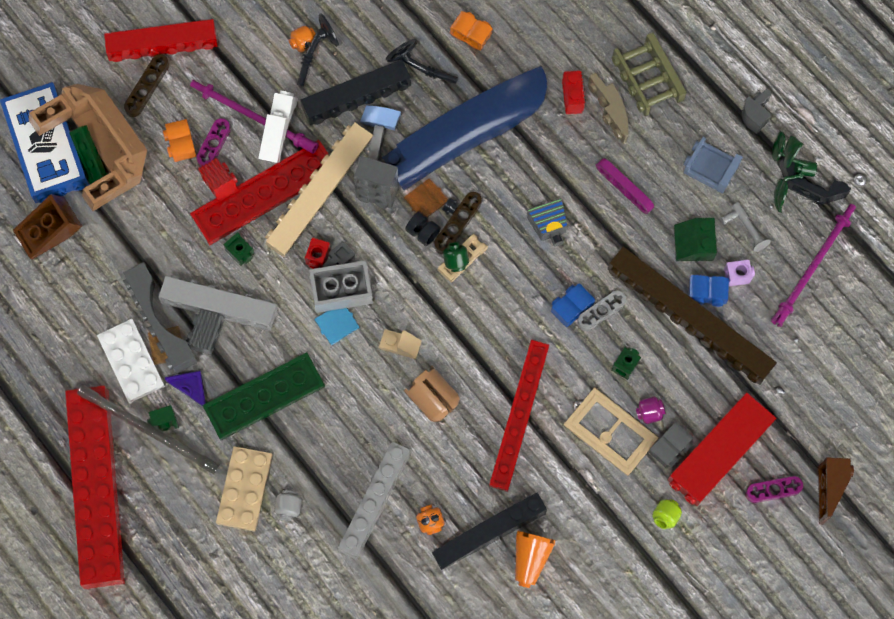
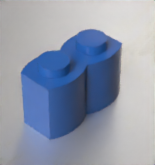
M704 275L690 276L688 296L700 305L710 303L712 306L721 307L723 304H727L729 278Z
M580 283L576 286H570L566 290L565 296L562 298L557 297L551 304V312L566 328L595 303V298Z

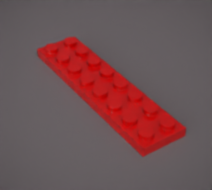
M320 140L315 141L318 143V148L314 154L301 149L280 161V163L238 185V190L219 201L215 198L191 212L190 216L209 246L299 195L298 192L304 184L308 186L311 182V174L315 169L319 171L322 167L321 161L328 154Z

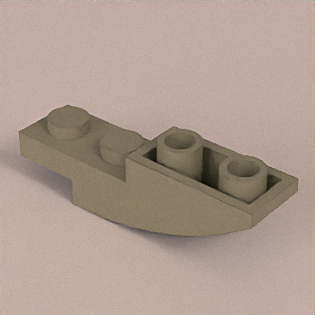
M594 73L589 77L588 88L593 94H596L600 105L604 108L602 118L605 124L610 125L616 139H620L624 144L628 138V118L623 101L613 83L605 86L597 73Z

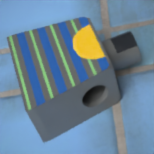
M561 198L527 210V219L541 241L551 239L554 247L564 243L561 235L567 231V221Z

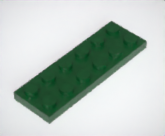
M306 352L202 406L221 441L325 387V384Z

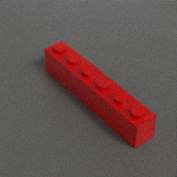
M214 19L104 33L107 57L109 61L120 62L124 59H139L146 56L154 57L157 54L173 55L183 51L210 50L218 47Z

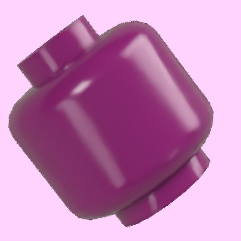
M655 396L640 400L639 408H636L638 419H643L645 424L661 421L663 415L666 414L662 399L659 400Z

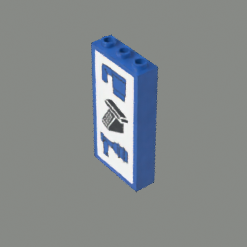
M53 82L0 99L31 197L35 203H42L51 194L64 196L68 192L79 191L89 185L81 160L69 134L71 130L68 122L65 121L40 136L29 122V112L59 96Z

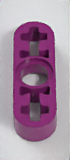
M217 119L213 123L197 154V162L200 167L202 165L205 166V164L218 157L231 130L226 119ZM224 125L225 129H222L219 133L218 127ZM211 140L219 142L218 146L214 148L208 144ZM208 154L209 161L203 162L202 158H206Z
M792 476L755 483L746 490V498L752 503H759L795 496L802 491L803 482L799 477ZM792 481L798 485L795 491L793 488H787L785 490L786 493H784V487L789 486ZM777 485L780 489L779 494H771L769 486ZM765 486V493H760L757 498H755V495L750 494L753 489L759 492Z

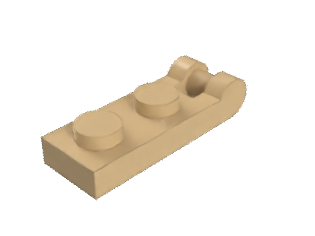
M475 234L471 235L462 244L467 248L469 264L466 268L488 248L484 242L481 243ZM473 245L476 249L473 251L470 246ZM445 263L438 267V271L451 283L463 272H452L445 267Z

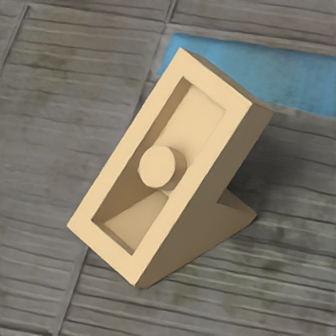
M384 329L379 349L416 359L422 341L404 330L401 334Z

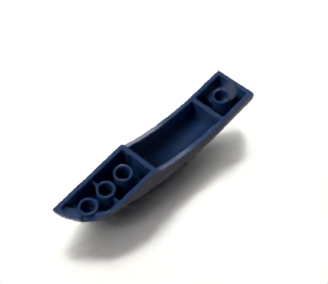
M542 66L511 78L471 98L396 144L397 148L383 156L382 159L386 164L398 167V183L405 191L456 157L492 138L503 135L533 115L543 104L547 91V78Z

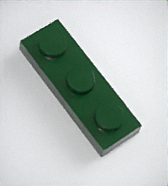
M87 125L69 132L90 184L106 176V171Z

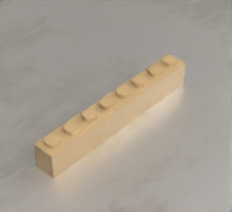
M356 122L352 127L350 125L346 127L342 133L345 135L343 139L335 142L331 148L334 151L330 156L327 154L321 161L322 167L319 171L315 169L311 174V182L308 186L306 184L302 186L298 192L301 194L299 198L291 201L287 207L290 210L286 215L282 214L276 222L278 224L276 229H271L265 236L267 239L265 245L283 258L372 140L373 135Z

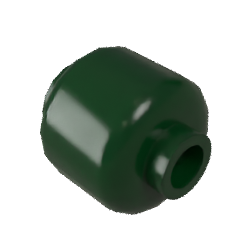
M453 242L444 249L443 258L446 268L452 272H460L466 269V266L469 264V256L464 245Z

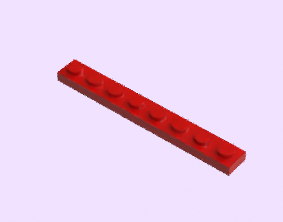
M535 340L530 341L489 487L506 492L509 490L549 344Z

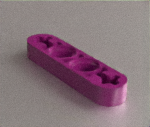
M602 158L596 164L597 170L641 212L648 214L654 208L653 202L611 162Z

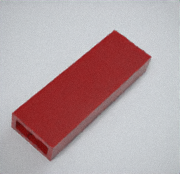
M746 392L668 478L669 485L675 491H680L685 495L684 498L689 504L698 506L777 418Z

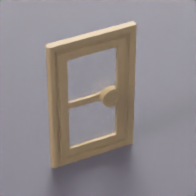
M595 387L564 423L567 429L627 476L631 474L659 439L658 436Z

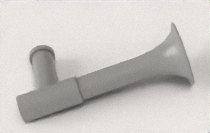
M739 202L732 206L734 212L720 217L723 225L739 217L755 242L754 252L760 251L770 244L771 241L769 239L765 240L758 234Z

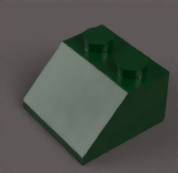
M694 218L674 225L676 261H714L717 254L715 218Z

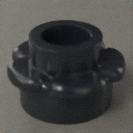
M450 197L442 208L446 215L449 213L453 215L459 205L456 204L457 199L453 200Z

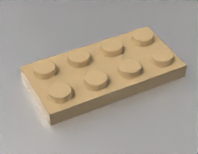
M233 447L216 524L256 532L273 457L272 453Z

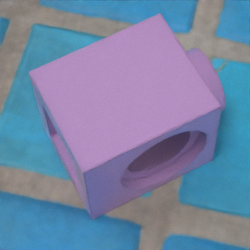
M749 260L728 262L724 267L725 277L729 278V286L750 284L755 276L754 267L750 265ZM736 270H741L744 273V275H738L736 273Z

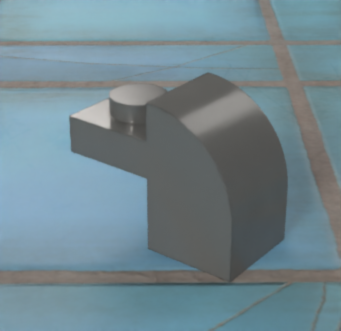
M767 88L763 93L758 92L753 99L749 96L742 109L743 122L756 134L769 122L772 115L763 108L772 95V92Z

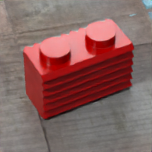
M581 71L563 72L562 86L565 114H581L584 111L585 95Z
M218 158L198 168L203 181L218 201L238 190L235 184L238 182L233 173L229 174L230 170L226 163H221Z

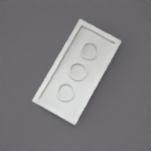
M133 319L97 335L129 404L165 387Z

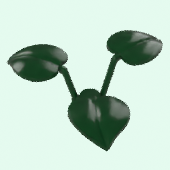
M779 130L773 145L772 158L774 161H778L780 155L785 157V168H789L791 163L795 162L794 170L798 174L786 176L783 179L780 178L776 184L774 204L780 213H782V206L788 191L787 181L795 178L802 179L803 175L814 177L817 172L816 162L795 158L804 144L795 136H790L786 143L785 134L781 130Z

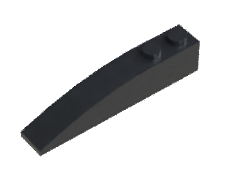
M537 492L469 529L433 551L432 555L440 569L443 570L546 515L547 508Z

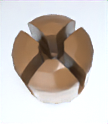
M431 366L430 372L425 370L413 381V385L410 386L411 389L409 391L405 389L404 392L430 421L438 422L443 420L458 406L460 397L439 372Z

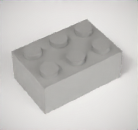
M366 261L309 270L316 313L373 304Z

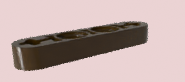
M157 54L152 58L127 98L124 109L129 117H137L141 114L167 72L169 62L165 55ZM163 61L164 65L160 64L158 67L157 62L161 63ZM153 74L156 76L153 82L146 80L149 75ZM141 89L147 91V94L143 97L137 95ZM134 105H136L137 109H132L130 111L129 107H133Z
M469 192L434 241V249L438 254H443L448 244L458 240L479 210L482 203V197L479 193ZM474 198H476L477 203L474 202L471 205V208L469 209L468 206L470 205V199L473 200ZM460 212H466L469 215L468 218L465 220L458 217ZM455 226L458 228V232L450 234L447 231L448 228ZM445 237H447L446 247L439 248V243L442 244L445 241Z

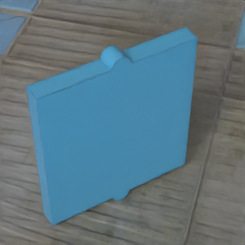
M347 308L327 311L314 319L321 329V334L325 335L331 345L360 328L353 318V313H350Z

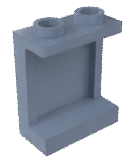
M703 137L700 142L696 141L692 148V151H694L693 155L687 156L683 164L686 166L684 174L723 194L743 157L738 154L732 157L705 142L706 138Z

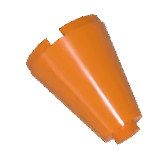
M517 530L515 580L519 581V586L530 588L531 585L536 584L555 546L556 540Z

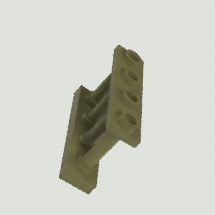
M654 33L646 36L643 46L621 55L618 48L614 49L612 62L615 67L619 68L622 81H626L629 94L635 98L637 108L640 112H643L644 116L649 115L650 106L668 98H675L677 103L684 101L687 92ZM645 52L651 54V61L629 69L625 62ZM654 67L660 70V76L641 84H637L633 77ZM662 82L667 83L668 91L647 100L642 93L643 90Z

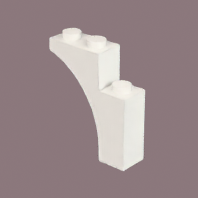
M280 90V94H274L271 114H267L258 159L280 163L288 125L298 98L293 97V93Z

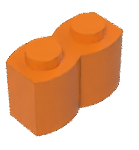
M461 11L450 27V34L481 51L492 35L493 28L488 22L477 20L472 13Z
M187 119L165 124L166 130H163L165 141L170 143V146L167 147L169 158L173 157L174 162L196 157Z

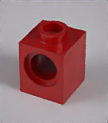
M312 237L305 255V263L308 267L312 269L323 267L327 262L328 253L331 251L330 243ZM321 253L322 256L319 258H314L313 254Z

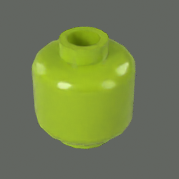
M665 499L657 504L652 517L656 526L661 529H670L675 527L682 515V511L675 500Z

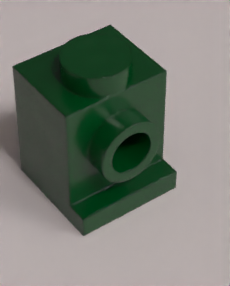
M238 232L223 244L225 251L240 266L244 263H249L255 254L253 248Z
M624 347L613 364L611 371L628 380L641 359L639 352L634 348L629 347L627 349ZM625 358L631 360V362H626Z
M172 405L149 412L150 418L147 419L150 431L164 432L172 426L175 429L179 428Z

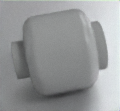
M283 490L276 497L274 512L280 515L281 520L291 521L292 518L299 516L302 499L298 496L297 492Z

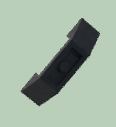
M782 157L779 168L783 178L795 175L794 168L796 163L792 162L789 168H785V157ZM795 178L787 181L788 189L821 205L844 199L851 190V187L845 182L834 180L829 191H826L820 185L808 182L805 178Z

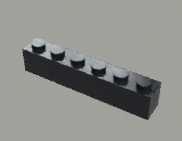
M401 59L300 99L301 107L309 125H318L328 118L340 116L343 112L356 110L358 106L363 104H371L376 99L386 98L396 91L406 90L411 86V77Z

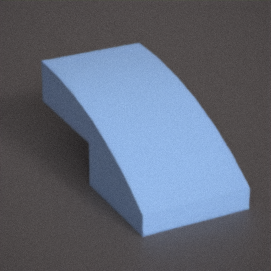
M366 105L360 123L375 127V125L384 126L395 131L401 112L385 107Z

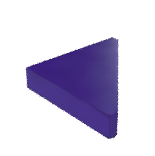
M201 371L165 377L167 383L201 406L206 404Z

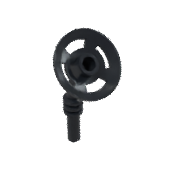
M322 13L319 14L320 29H318L308 49L303 54L302 67L297 81L298 86L304 87L308 69L311 67V59L314 58L312 55L321 38H327L334 46H339L332 27Z
M411 39L401 44L386 57L387 62L402 59L403 62L421 71L427 77L439 78L454 84L457 83L458 77L441 72L437 68H431V66L426 67L410 58V52L417 44L416 39Z

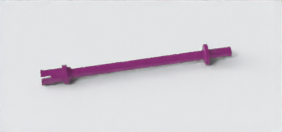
M195 80L191 81L190 86L202 92L203 99L206 100L211 97L265 126L267 118L213 90L214 86L212 84L204 86ZM287 130L285 137L292 140L294 146L297 148L301 147L312 154L315 153L318 148L317 142L306 138L303 133L295 134Z
M849 204L843 215L835 217L838 223L787 301L779 304L777 313L771 319L774 325L778 323L777 327H782L788 315L794 311L792 305L843 227L851 225L848 219L856 209L854 204Z

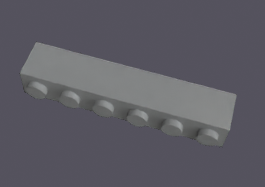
M165 276L159 294L162 304L197 313L200 312V309L221 314L225 320L268 331L272 330L278 311L276 304L271 300H258L248 294H245V296L238 295L233 290L222 291L216 286H203L193 280H190V282L183 281L182 278L177 276Z
M395 442L390 444L338 547L340 553L358 560L410 457L409 449Z

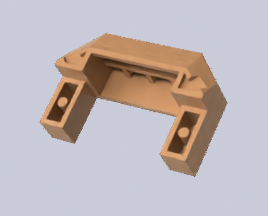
M81 84L66 86L62 88L61 95L29 112V122L39 136L70 118L73 119L78 128L87 125L100 159L110 172L83 189L82 197L92 211L140 184L147 149L105 90Z

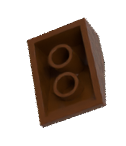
M51 194L13 229V232L29 258L33 260L69 239L82 227V224L65 197Z
M826 457L818 466L819 525H823L832 517L851 477L854 475V466L851 465V459Z

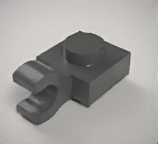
M342 241L328 253L331 259L323 267L347 264L355 257V253Z

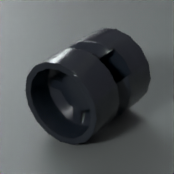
M421 211L414 214L405 227V231L413 237L418 236L417 240L424 246L430 245L441 230V227L434 221H428V217Z

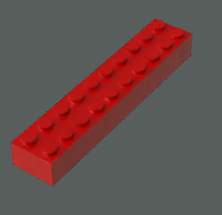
M105 385L66 390L80 586L84 589L125 584L109 391Z

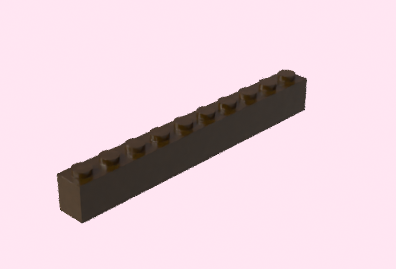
M622 247L609 263L607 270H609L611 276L616 279L619 278L627 288L638 292L644 301H650L654 304L656 310L667 314L673 323L680 324L689 335L696 336L705 347L716 351L718 357L732 363V367L737 371L745 373L751 382L761 385L777 364L775 360L626 248Z

